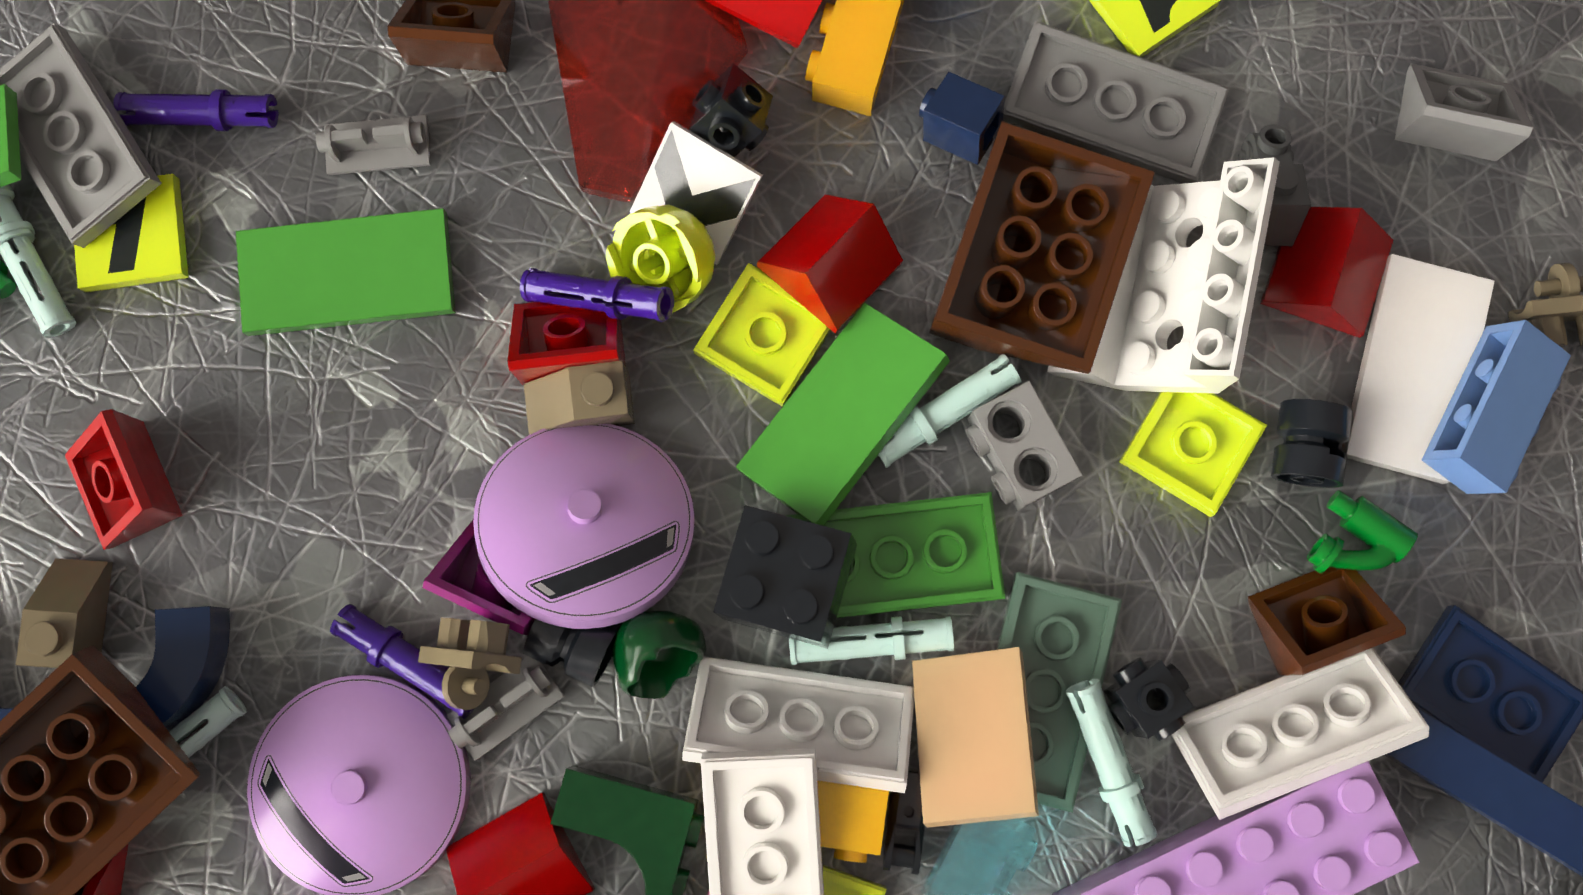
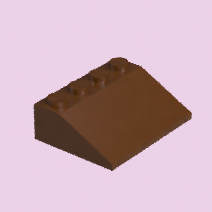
M1001 122L929 334L980 351L999 355L1005 354L1008 357L1089 374L1155 172Z
M94 645L78 651L67 658L0 721V895H74L201 775L136 687Z

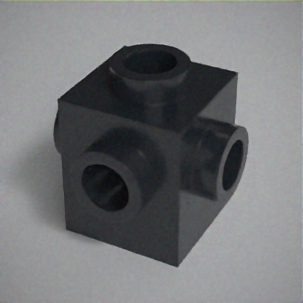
M733 63L715 82L709 80L696 94L692 102L696 111L689 130L733 157L738 155L744 148L751 151L763 140L769 129L765 122L773 95Z
M1139 657L1113 674L1117 682L1104 690V693L1112 703L1108 708L1114 721L1125 734L1128 735L1132 732L1135 737L1149 739L1154 735L1158 741L1163 740L1184 726L1186 722L1181 716L1194 708L1186 696L1191 691L1188 682L1173 664L1170 663L1165 666L1162 660H1152L1144 663ZM1152 689L1155 690L1163 702L1154 710L1146 702L1147 694Z

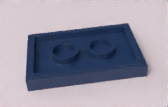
M1456 605L1446 607L1398 682L1416 708L1542 783L1583 719V691Z

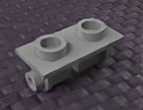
M427 115L324 124V131L316 132L318 151L320 153L325 152L327 175L431 166Z
M528 656L521 661L520 674L504 673L490 683L486 699L467 718H461L454 711L447 714L446 718L453 727L448 733L460 749L465 746L474 761H477L564 698L565 695L544 665Z

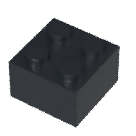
M745 505L713 612L726 621L828 649L857 547L852 533Z

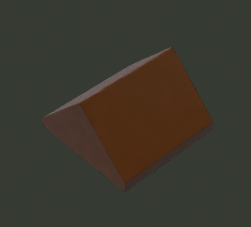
M405 0L387 26L388 36L407 65L507 73L515 0Z
M1329 567L1323 573L1312 571L1248 596L1249 606L1279 675H1304L1406 635L1405 625L1357 570Z

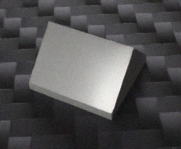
M1410 63L1406 73L1395 140L1498 161L1530 136L1534 127L1512 84Z

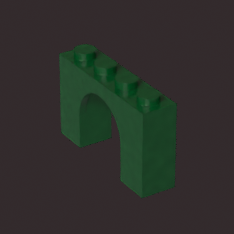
M571 766L566 768L551 824L604 838L624 848L634 858L641 870L645 884V895H684L690 870L681 868L686 846L697 847L705 817L695 813L698 799L582 767Z

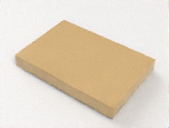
M1020 647L912 661L923 824L929 828L1039 816L1023 652Z

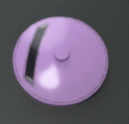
M613 424L549 430L544 428L515 443L495 462L487 473L477 495L474 508V536L478 556L488 579L496 590L518 610L539 621L559 627L572 629L601 628L630 620L645 612L660 601L674 586L684 570L691 551L694 533V509L689 488L678 467L661 448L640 434Z
M351 675L327 680L310 687L289 701L274 716L260 737L252 757L248 775L247 798L251 822L260 844L272 862L293 881L307 889L324 895H381L405 886L432 868L443 857L446 849L453 843L459 833L468 808L471 788V774L465 746L460 749L451 739L448 731L453 727L446 718V711L434 699L418 688L397 679L375 675Z

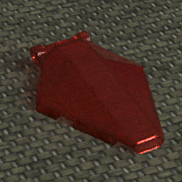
M549 0L579 187L581 191L591 195L631 202L632 197L642 186L670 123L675 121L689 130L696 111L692 102L699 90L709 80L715 82L733 63L738 66L748 53L747 43L738 18L705 0Z

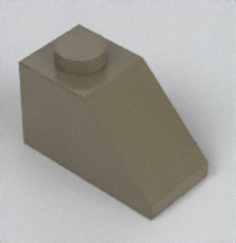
M622 360L567 367L524 384L529 435L544 428L549 430L599 424H613L616 426L635 424L630 376Z
M55 558L23 608L15 665L58 668L72 654L92 645L102 653L113 562Z

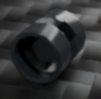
M1291 399L1281 402L1277 433L1284 438V443L1274 447L1271 477L1281 482L1308 487L1336 488L1344 486L1347 455L1340 450V445L1349 441L1352 409L1342 404L1312 399Z
M535 619L527 636L523 654L551 667L562 661L564 662L566 675L594 687L612 658V641L623 623L601 628L572 629L551 625Z

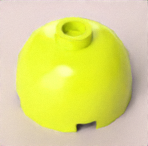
M672 205L644 207L617 222L612 230H616L613 243L608 245L606 250L610 277H627L633 284L669 287L674 295L672 313L695 301L711 281L716 256L713 240L704 224L690 212Z

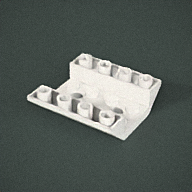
M1273 157L1224 162L1221 180L1158 186L1151 184L1091 372L1086 374L1054 366H1048L1047 372L1055 376L1119 390L1218 394L1239 380L1280 161ZM1203 225L1201 238L1195 241L1191 247H1187L1186 240L1190 232L1197 226ZM1183 326L1184 334L1181 342L1168 350L1167 339L1177 327Z

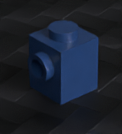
M948 72L938 89L930 88L921 103L919 116L923 118V141L978 165L994 141L1000 124L1003 122L1005 96Z

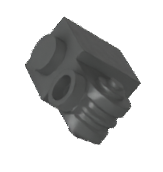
M1275 124L1264 126L1260 133H1249L1239 151L1238 161L1273 157L1280 161L1264 246H1293L1311 207L1304 166L1303 164H1294L1293 162L1294 153L1291 151L1290 145L1292 136L1286 128Z

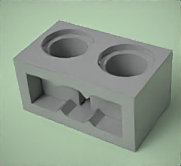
M1030 381L972 410L967 418L970 427L965 429L971 446L979 457L987 455L996 471V474L992 475L991 479L997 493L1005 504L1013 502L1017 511L1071 484L1082 476ZM998 414H1008L1015 418L1019 425L1018 436L1015 438H1003L998 435L993 428V417ZM1034 460L1042 466L1045 473L1042 485L1031 486L1021 479L1019 474L1021 461Z

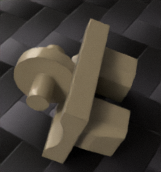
M1571 263L1554 264L1550 268L1547 280L1536 281L1534 284L1535 295L1537 297L1549 296V299L1531 300L1526 303L1525 309L1507 312L1509 322L1527 320L1556 344L1563 347L1568 345L1564 322L1576 321L1580 346H1583V295H1580V292H1583V276L1579 277L1577 270Z
M441 617L437 648L420 646L418 663L450 666L442 680V694L445 701L451 707L460 710H471L483 703L490 688L489 676L486 670L520 674L522 657L506 655L510 624Z

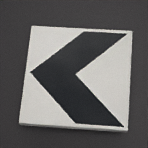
M673 121L668 127L630 212L633 213L641 208L656 205H672L690 212L704 224L710 234L716 255L714 264L718 265L763 174Z

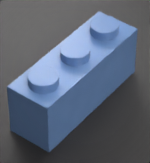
M1527 320L1486 326L1422 461L1466 494L1507 493L1510 485L1518 475L1519 466L1532 438L1539 430L1540 421L1551 397L1560 385L1561 376L1571 355Z

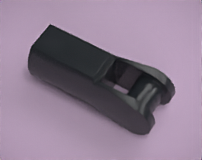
M908 771L905 793L891 791L883 870L890 871L892 865L911 868V874L918 875L925 832L922 816L920 772ZM896 828L915 830L914 846L894 843Z

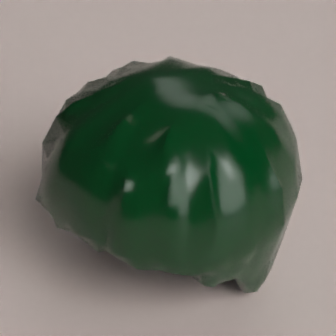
M670 611L643 612L625 621L616 633L611 645V653L622 690L630 696L648 699L664 698L667 696L678 679L690 675L692 668L703 660L707 651L704 634L700 626L690 618Z

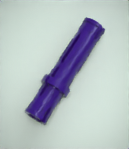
M220 89L212 91L210 95L129 94L118 92L113 103L116 111L126 110V114H119L126 126H213L216 131H229L233 126L275 128L279 116L278 110H269V106L278 105L273 94L231 95L228 90Z
M529 268V270L524 271L520 280V294L523 300L527 302L535 301L570 308L605 312L612 319L622 320L627 316H635L665 322V320L670 318L674 308V295L669 287L633 284L629 278L614 276L610 280Z
M352 604L346 605L339 611L337 615L353 624L355 629L346 623L342 624L334 619L330 627V633L367 655V662L377 668L387 667L395 674L458 713V716L463 719L467 718L474 711V709L460 710L451 707L445 701L442 694V680L448 668L443 665L418 663L420 649L402 639L403 633L394 626L383 627L357 610Z

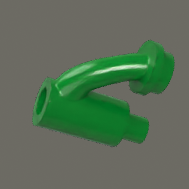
M1338 490L1330 498L1326 507L1342 517L1339 523L1340 527L1371 548L1367 550H1343L1344 540L1338 536L1332 538L1328 534H1324L1309 551L1307 560L1314 564L1313 569L1318 573H1323L1329 567L1358 571L1377 570L1401 561L1415 544L1418 533L1364 496L1354 500Z

